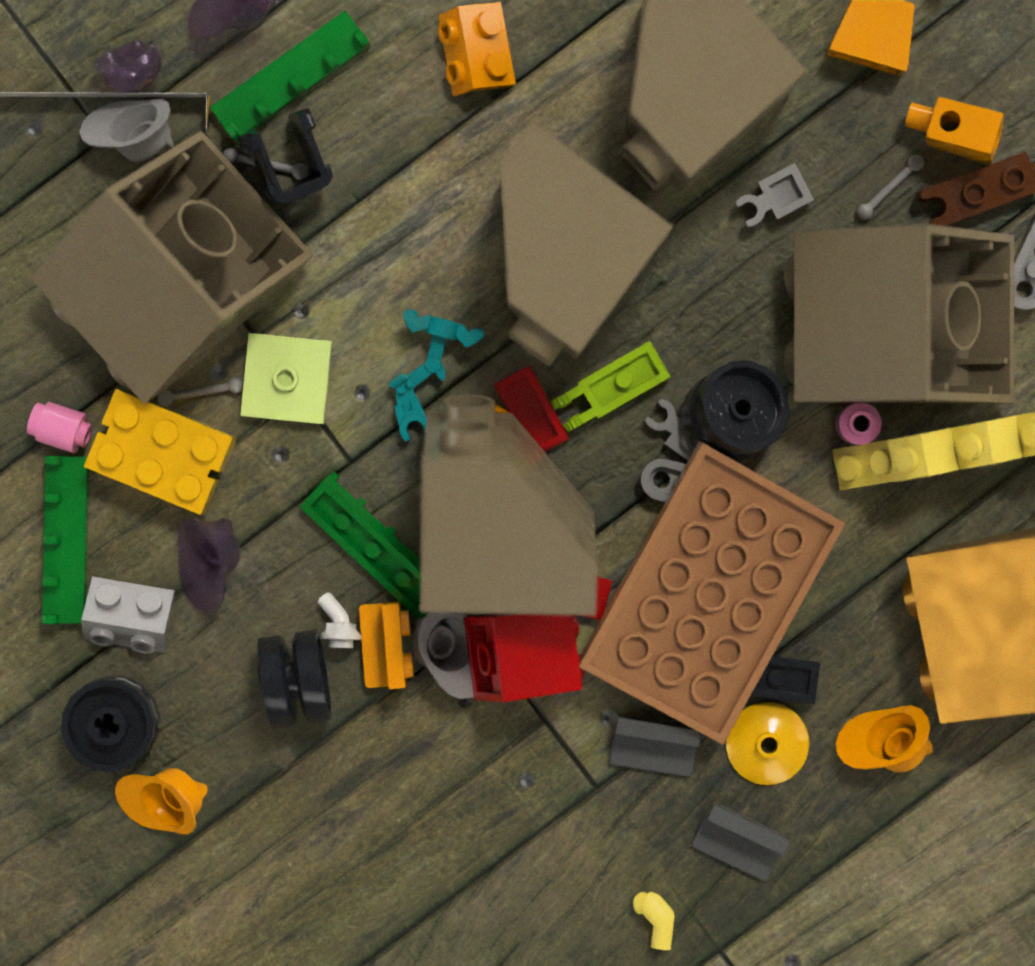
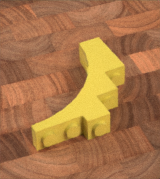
M1035 411L875 441L863 445L832 449L839 490L929 477L961 469L1035 456Z

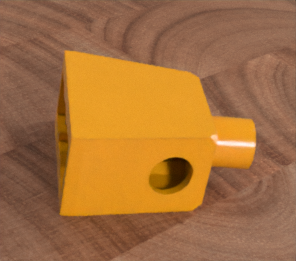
M850 0L825 55L902 77L907 72L909 64L914 4L904 0Z
M938 97L935 108L912 102L907 113L905 127L925 132L926 143L929 147L985 165H991L1004 128V113ZM953 121L959 124V127L951 132L942 129L946 122Z

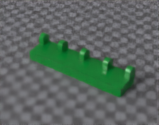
M344 10L210 106V108L236 143L238 141L237 136L256 129L371 46L370 42L348 12Z
M44 456L45 493H43L44 535H42V544H44L43 577H41V586H43L41 624H82L81 619L87 599L89 469L83 467L87 457Z
M333 471L300 505V508L417 619L424 618L428 612H421V555L419 557L414 555L394 536L397 532L394 527L390 526L387 529L364 507L367 502L362 497L356 500L337 482L340 476Z

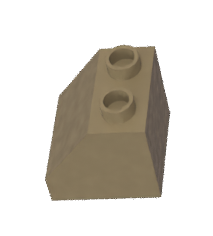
M643 0L624 131L631 140L623 146L625 151L620 157L632 173L651 192L654 193L666 181H669L681 193L793 91L807 70L743 0Z
M531 122L500 164L508 308L511 313L519 318L508 334L512 341L549 367L561 350L576 360L665 240L673 226Z
M200 131L107 188L30 279L49 298L55 314L65 323L74 326L106 361L111 376L122 386L131 389L146 404L196 367L288 284L314 254L210 139Z
M927 224L794 232V254L789 257L784 272L787 293L794 301V337L789 341L784 355L785 371L789 381L794 385V402H862L867 404L1014 403V235Z
M456 395L444 400V412L428 411L422 458L421 612L596 615L597 552L594 510L513 413H495L494 399L481 395Z

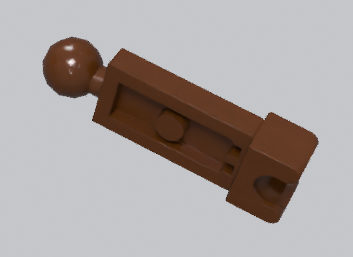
M1023 152L923 189L916 193V198L919 202L928 200L939 202L942 207L941 215L931 220L928 225L946 227L1034 194L1035 162L1030 163L1027 152Z

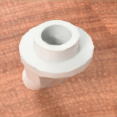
M330 592L322 595L318 600V604L333 622L326 624V630L320 635V639H328L329 648H353V640H362L361 634L356 630V624L349 622L347 612Z

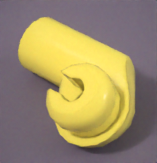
M654 892L638 893L633 900V908L637 914H643L653 925L651 948L671 950L674 911L659 894Z

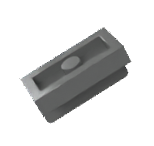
M617 714L610 763L624 767L691 776L696 747H699L701 733L683 724Z
M711 801L692 841V846L761 880H767L779 854L784 856L790 839L772 828L717 802Z

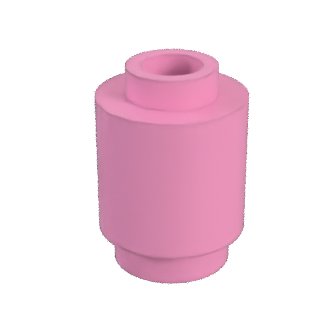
M39 402L36 403L27 424V434L35 436L37 442L71 453H76L79 447L85 448L88 445L93 430V425L88 423V414L52 402H47L46 405Z
M859 402L849 404L840 410L836 417L835 427L839 437L846 443L863 445L876 439L881 431L882 420L879 412L872 405ZM859 415L864 416L867 420V429L863 432L857 431L853 426L854 419Z

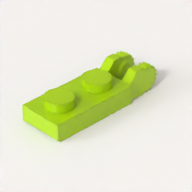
M648 341L577 382L578 386L552 400L550 403L554 410L557 408L562 409L572 403L573 399L582 394L585 395L591 409L567 419L563 426L568 433L596 416L599 419L671 376L651 341Z

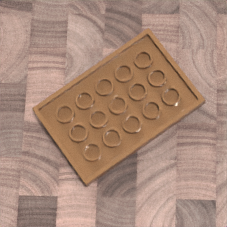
M698 442L580 655L579 667L723 745L846 523L706 444Z

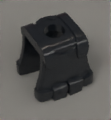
M309 108L289 114L288 120L313 177L283 190L260 133L257 130H251L237 136L243 153L246 155L251 154L262 179V182H260L262 192L267 200L272 203H288L328 186L333 177L330 164H324L313 136L312 129L315 128L316 123Z

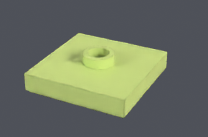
M248 333L240 416L324 424L333 342Z

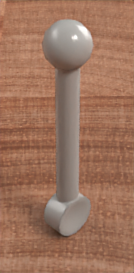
M227 148L223 152V155L231 164L241 162L256 166L252 156L239 154L234 148ZM271 161L274 170L290 173L297 180H303L308 176V168L303 163H297L292 166Z
M920 155L911 156L907 160V166L867 204L858 206L857 216L862 220L871 218L873 209L912 172H918L924 167V159Z
M234 377L228 383L175 393L163 390L158 394V402L164 407H169L174 401L227 391L238 394L243 390V381L238 377Z

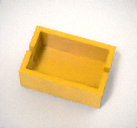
M115 389L101 423L109 427L107 433H97L83 467L196 514L205 515L220 481L217 478L208 477L211 469L217 472L224 471L237 437L150 401L144 404L136 395Z

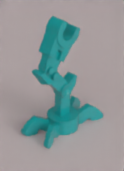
M407 309L403 312L405 323L412 333L425 329V332L433 335L426 362L408 375L398 374L389 383L390 388L396 387L397 405L394 408L399 432L405 441L411 439L408 424L412 421L420 422L424 432H426L427 415L414 392V388L433 373L441 381L445 379L446 370L441 359L446 339L456 341L459 339L467 348L476 344L485 336L483 329L474 327L469 331L464 324L432 315L419 317L418 311Z

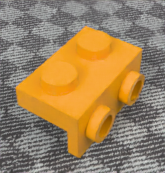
M501 2L457 6L439 14L438 35L444 46L447 63L446 78L451 85L453 96H462L472 91L508 88L516 85Z
M400 602L362 604L359 607L365 686L367 688H406L407 678H414L412 652L405 653L403 636H411L409 610L401 611Z

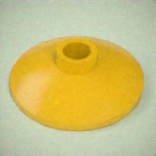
M760 702L742 710L726 739V751L730 763L742 777L760 785H775L789 780L802 768L808 756L809 736L802 719L793 710L775 702ZM767 737H772L776 740L775 750L769 753L764 752L761 748L762 741Z

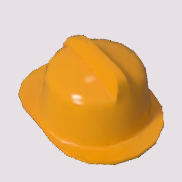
M913 705L859 714L849 720L838 733L836 740L837 755L844 764L854 769L884 767L897 773L908 772L916 768L926 755L933 752V745L928 738L930 732L929 717L921 708Z
M168 768L153 776L125 775L117 781L115 787L116 800L130 819L150 829L170 831L188 835L195 830V817L200 812L203 798L208 792L206 784L194 781L188 774L178 768Z

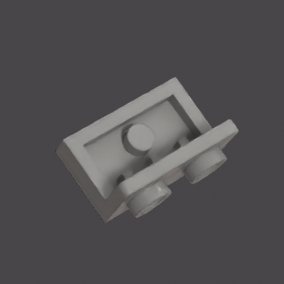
M92 577L81 619L83 639L102 647L119 645L131 647L134 651L144 654L153 653L154 651L164 653L167 644L166 633L175 599L174 590Z

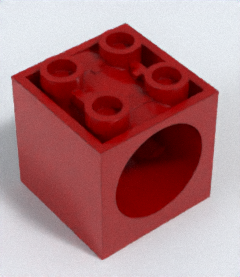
M487 613L463 617L474 700L510 702L583 689L581 679L584 678L585 670L579 667L580 655L578 654L576 637L579 634V623L576 615Z

